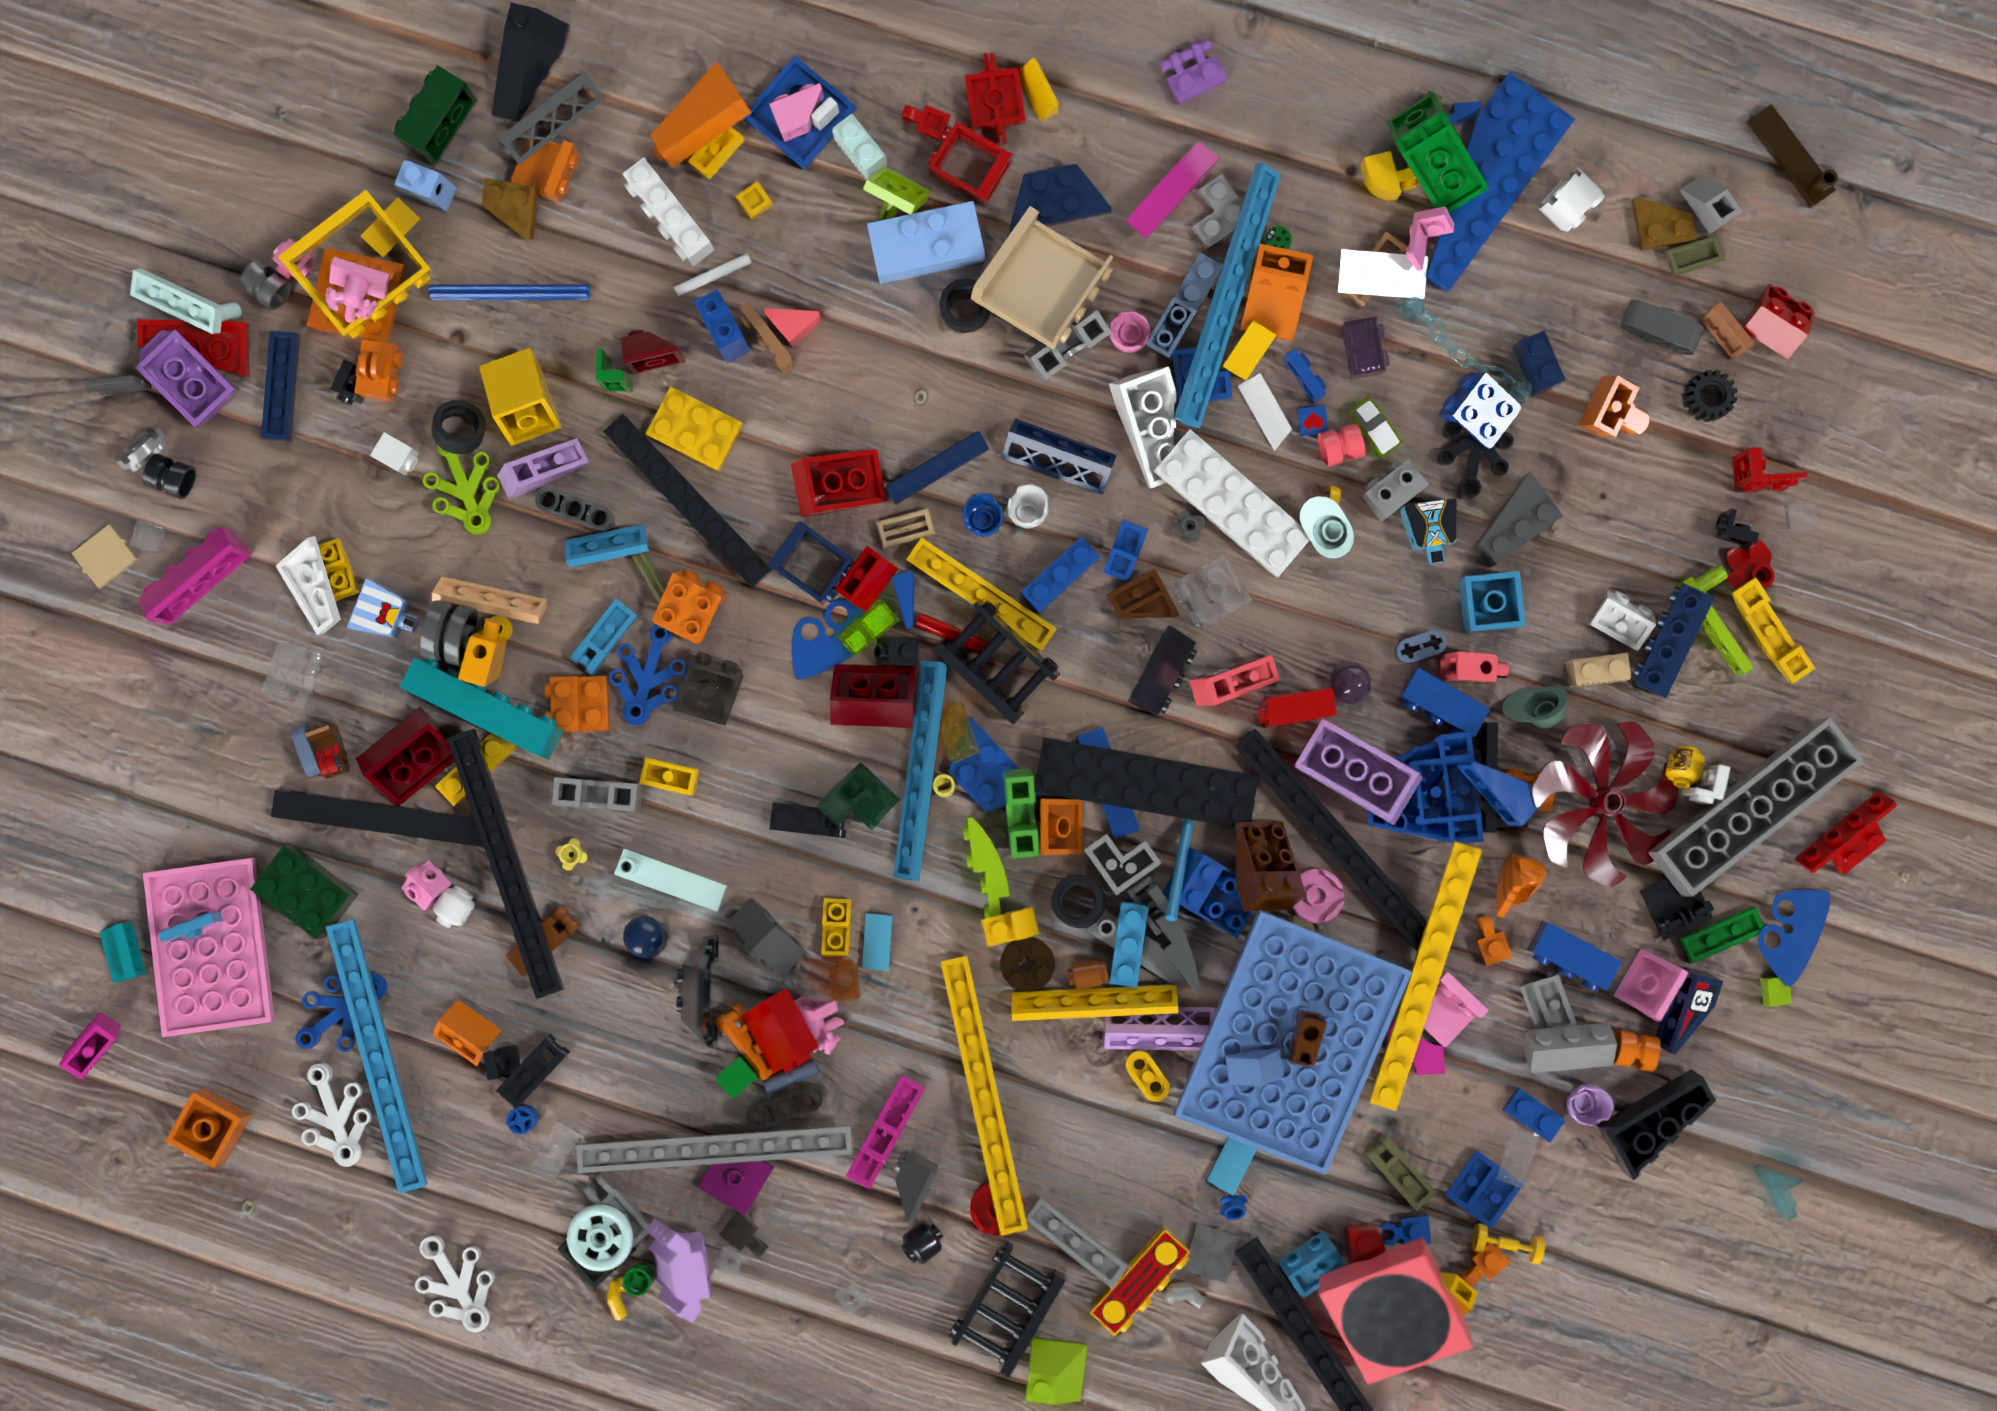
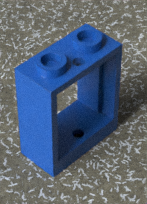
M718 289L693 301L727 364L751 352Z

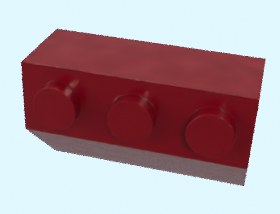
M834 664L830 693V725L913 728L916 667Z
M419 707L360 754L356 761L362 775L399 807L452 764L454 758L447 740V734L432 717Z

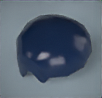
M641 915L631 919L625 926L623 941L628 951L639 958L651 959L659 956L666 948L667 932L654 917Z

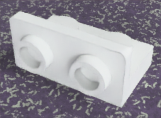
M1607 590L1604 594L1605 599L1590 620V625L1638 651L1656 626L1653 611L1644 605L1637 607L1629 602L1630 599L1626 595L1618 591L1612 593Z
M1724 765L1706 766L1701 781L1697 783V786L1700 788L1683 789L1682 795L1689 796L1690 802L1702 805L1706 803L1713 804L1715 800H1723L1730 767Z

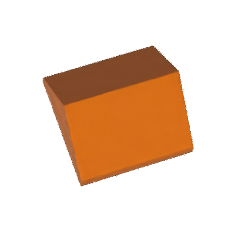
M1040 799V855L1083 854V800Z

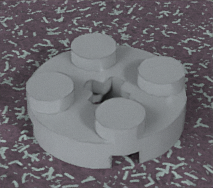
M158 425L152 426L155 431L149 433L147 430H144L122 449L126 453L122 459L117 455L115 462L123 470L137 471L145 464V457L151 452L154 454L160 452L167 445L164 441L166 433Z

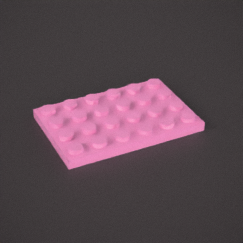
M255 858L143 873L162 1037L275 1021L260 897L250 890L258 879ZM218 911L222 915L223 922L202 929L203 934L198 937L186 940L184 936L168 942H161L158 933L164 929L209 912Z

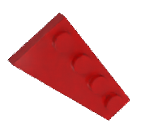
M137 319V347H145L161 330H177L214 368L249 377V323L222 321L220 333L211 334L184 320Z

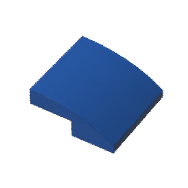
M1476 1150L1445 1196L1492 1229L1524 1184Z

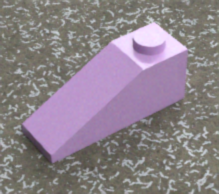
M576 438L505 463L497 476L508 498L512 499L534 491L583 467L589 461Z

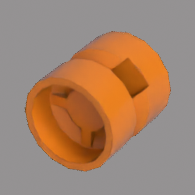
M1620 1029L1615 1032L1614 1037L1617 1047L1614 1065L1629 1068L1634 1064L1635 1069L1653 1072L1656 1069L1661 1047L1659 1037L1645 1034L1637 1037L1635 1032Z

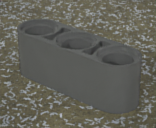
M1630 300L1620 324V328L1628 333L1684 355H1694L1704 330L1703 326L1640 300Z
M543 487L535 495L537 507L554 517L601 533L610 531L615 525L613 513L603 505L551 487ZM548 495H555L554 505L545 507L544 499ZM573 504H580L581 512L577 516H570V507ZM602 512L606 513V522L603 525H596V515Z

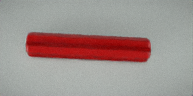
M923 613L918 614L914 624L916 627L948 641H954L963 631ZM973 635L963 647L980 653L989 641Z

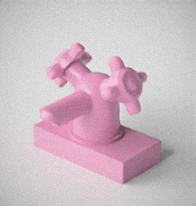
M334 257L331 264L329 283L344 288L341 293H336V290L332 289V287L326 289L328 307L337 311V304H345L344 318L349 323L353 322L356 317L368 319L373 314L378 303L376 301L370 303L368 299L363 300L364 296L368 294L385 299L390 274Z
M800 997L794 1000L817 1043H820L817 1049H824L826 1054H830L837 1042L840 1041V1037L838 1035L833 1037V1033L830 1031L843 1025L844 1020L835 1016L824 1022L823 1018L838 1011L836 1000Z

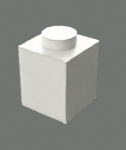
M384 432L370 456L406 476L408 471L411 472L417 465L419 452Z

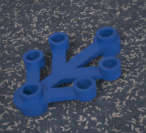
M656 624L650 630V638L653 642L644 671L635 656V648L632 645L623 643L618 647L619 657L626 661L639 686L636 696H634L626 682L627 675L624 671L616 669L609 676L610 682L617 686L626 703L623 707L624 719L629 724L635 726L646 723L650 717L651 710L666 702H674L679 697V690L675 686L667 685L662 689L661 694L647 700L649 690L676 675L682 676L687 671V664L681 659H675L669 667L655 674L663 645L670 643L673 638V632L664 629L665 636L661 639L657 638V630L664 628ZM630 647L631 654L624 657L622 655L623 648ZM678 662L683 664V670L679 673L674 671V665ZM616 673L623 675V680L620 683L614 681ZM670 688L674 689L675 696L668 699L666 691ZM634 707H639L641 709V713L638 717H634L632 715V709Z
M371 973L373 983L377 986L376 995L379 1000L387 992V981L380 974ZM332 974L324 980L326 990L335 992L342 988L338 974ZM331 978L337 980V987L330 986L329 980ZM309 991L304 994L302 1004L308 1009L315 1008L316 1006L336 1009L314 1026L308 1025L301 1028L296 1034L298 1046L303 1049L313 1048L319 1043L320 1035L343 1018L342 1034L337 1039L336 1046L342 1052L351 1050L355 1045L354 1029L345 997L321 995L316 991ZM308 995L315 997V1004L308 1003ZM303 1034L310 1035V1043L303 1041ZM343 1038L350 1041L349 1047L342 1045L341 1041Z

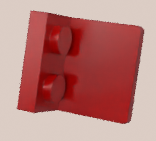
M1751 447L1732 456L1734 489L1744 488V493L1762 491L1761 488L1771 487V491L1788 490L1789 487L1798 486L1799 481L1807 478V472L1764 474L1766 458L1762 454V447Z

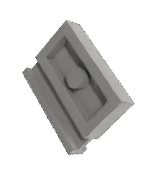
M1558 973L1520 985L1535 1029L1577 1026Z

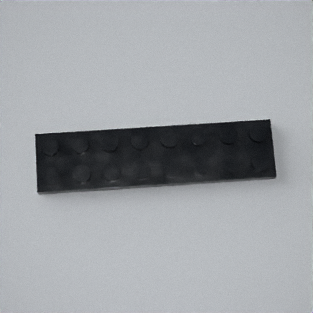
M1043 737L1034 790L1038 793L1235 828V824L1238 822H1251L1259 776Z

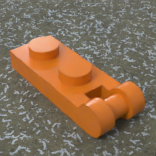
M735 1003L728 1009L726 1015L722 1014L715 1020V1024L720 1031L726 1033L760 1078L765 1080L773 1073L741 1016L746 1013L745 1009L740 1004ZM735 1021L741 1025L739 1029L734 1024Z

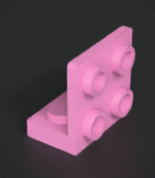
M1443 970L1424 1029L1443 1047H1447L1475 1016L1482 1018L1489 1010L1449 972Z

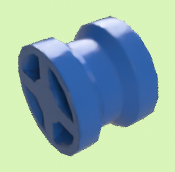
M522 1104L517 1110L512 1109L509 1112L506 1121L509 1130L520 1135L532 1130L537 1125L539 1118L533 1106Z

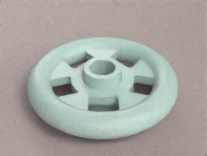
M603 1204L591 1205L579 1211L572 1219L567 1232V1244L571 1255L581 1266L593 1271H606L617 1267L627 1258L633 1244V1232L628 1219L618 1209ZM602 1216L603 1223L592 1225L591 1217ZM614 1223L621 1230V1234L614 1236L613 1230L609 1227ZM579 1229L587 1230L586 1241L578 1240ZM603 1233L605 1241H599L596 1234ZM614 1243L619 1250L615 1255L611 1256L606 1250ZM589 1247L599 1252L597 1259L586 1255Z

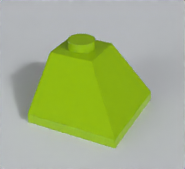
M1033 1337L1026 1385V1401L1052 1405L1081 1401L1087 1344Z

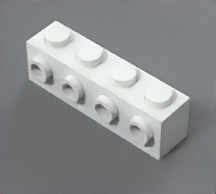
M644 157L623 173L627 181L624 187L633 198L638 195L643 202L640 207L649 219L652 217L656 218L660 224L657 226V229L666 240L671 238L676 246L673 249L682 261L688 259L692 266H695L714 251L711 242Z

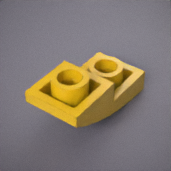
M337 538L318 545L335 602L360 593L341 540Z
M824 898L822 957L849 958L851 899Z

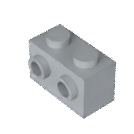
M1409 459L1403 464L1398 460L1386 470L1389 475L1380 481L1376 477L1365 486L1367 492L1361 497L1381 522L1429 485Z

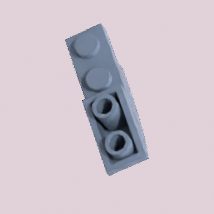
M1200 252L1146 343L1148 347L1170 358L1221 273L1222 264Z

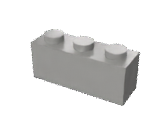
M1610 1023L1527 1030L1524 1054L1530 1073L1606 1067L1614 1065L1617 1042Z

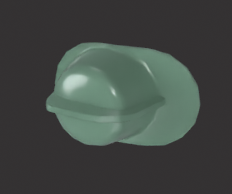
M1557 686L1519 690L1510 694L1504 700L1502 705L1503 714L1514 722H1531L1535 727L1548 729L1566 719L1565 707L1569 700L1568 693L1563 688Z

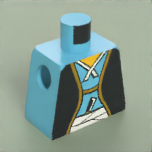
M1456 498L1405 505L1400 509L1413 551L1426 549L1428 564L1445 562L1443 547L1451 546L1456 542Z

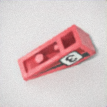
M1268 655L1215 670L1189 681L1196 706H1212L1280 680L1273 655Z

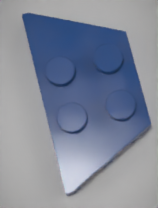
M970 716L967 719L948 773L985 812L1006 806L1003 770L1020 768ZM1035 792V797L1040 796L1042 793Z

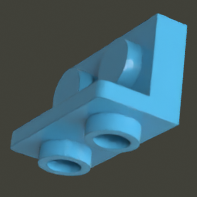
M1325 1232L1312 1237L1308 1242L1293 1252L1288 1253L1279 1261L1280 1266L1302 1299L1319 1288L1320 1275L1347 1266Z

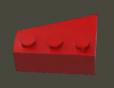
M1372 1223L1345 1225L1347 1265L1373 1259L1386 1251L1378 1229Z

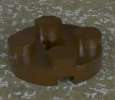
M1033 936L1011 941L1001 956V973L1012 988L1024 992L1039 990L1051 980L1055 970L1053 952L1047 944ZM1025 956H1029L1030 960H1035L1036 965L1031 967L1032 971L1026 972L1025 968H1020L1019 963L1024 961Z

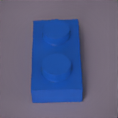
M1295 348L1286 354L1283 359L1312 403L1315 404L1326 394L1324 390L1326 388L1325 383L1319 375L1314 376L1309 368L1311 364L1304 353L1301 352L1299 354Z
M1518 1087L1502 1109L1549 1143H1551L1566 1121Z

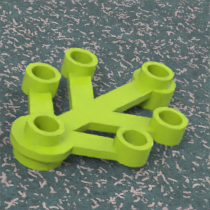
M437 445L438 452L447 458L457 486L442 480L433 472L424 475L423 484L431 490L438 489L463 500L467 511L452 506L443 497L434 500V511L438 514H448L464 521L467 531L474 535L486 533L492 524L488 511L495 495L501 491V482L494 477H488L483 483L485 493L479 505H477L474 496L486 469L492 464L491 457L485 452L477 453L473 458L474 469L469 480H467L458 457L459 454L447 452ZM485 456L487 458L486 464L479 465V458ZM434 476L436 483L429 486L428 479ZM495 481L497 487L494 490H489V483ZM444 501L446 508L439 511L438 504ZM480 516L481 523L474 526L473 519Z

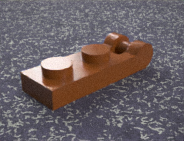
M564 905L542 923L552 952L582 926L577 920H573L569 916V910ZM558 921L565 927L561 933L554 926ZM516 945L505 956L518 972L525 976L527 971L518 945Z

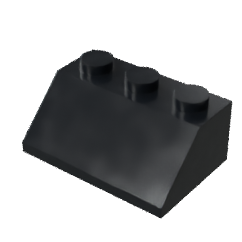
M1168 625L1127 702L1156 717L1160 712L1165 714L1172 701L1168 697L1172 688L1178 689L1185 676L1181 673L1185 663L1191 665L1197 653L1193 649L1196 642L1176 628Z

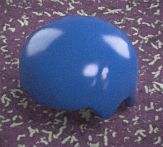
M977 493L968 498L962 510L964 526L977 537L991 536L999 530L1003 522L1002 506L992 498L991 494Z

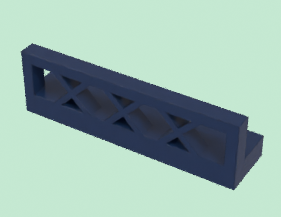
M1016 418L1009 430L1001 455L1002 459L1102 495L1117 457L1116 454ZM1012 442L1023 446L1026 453L1018 455L1009 452ZM1040 453L1046 454L1052 462L1048 464L1040 463L1035 455ZM1066 462L1074 464L1077 471L1071 474L1065 472L1061 464ZM1096 472L1104 476L1101 484L1090 481L1086 474Z

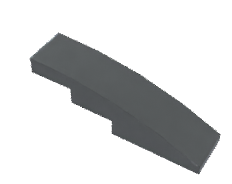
M1152 883L1145 891L1160 909V912L1153 917V920L1168 939L1160 948L1190 988L1198 994L1201 991L1196 963L1186 934L1178 918L1176 921H1169L1165 918L1168 901L1158 885Z

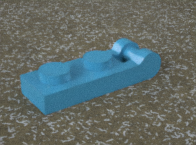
M615 598L571 655L570 660L575 664L580 663L586 668L585 671L593 676L638 618V615ZM590 648L597 653L593 659L586 655Z

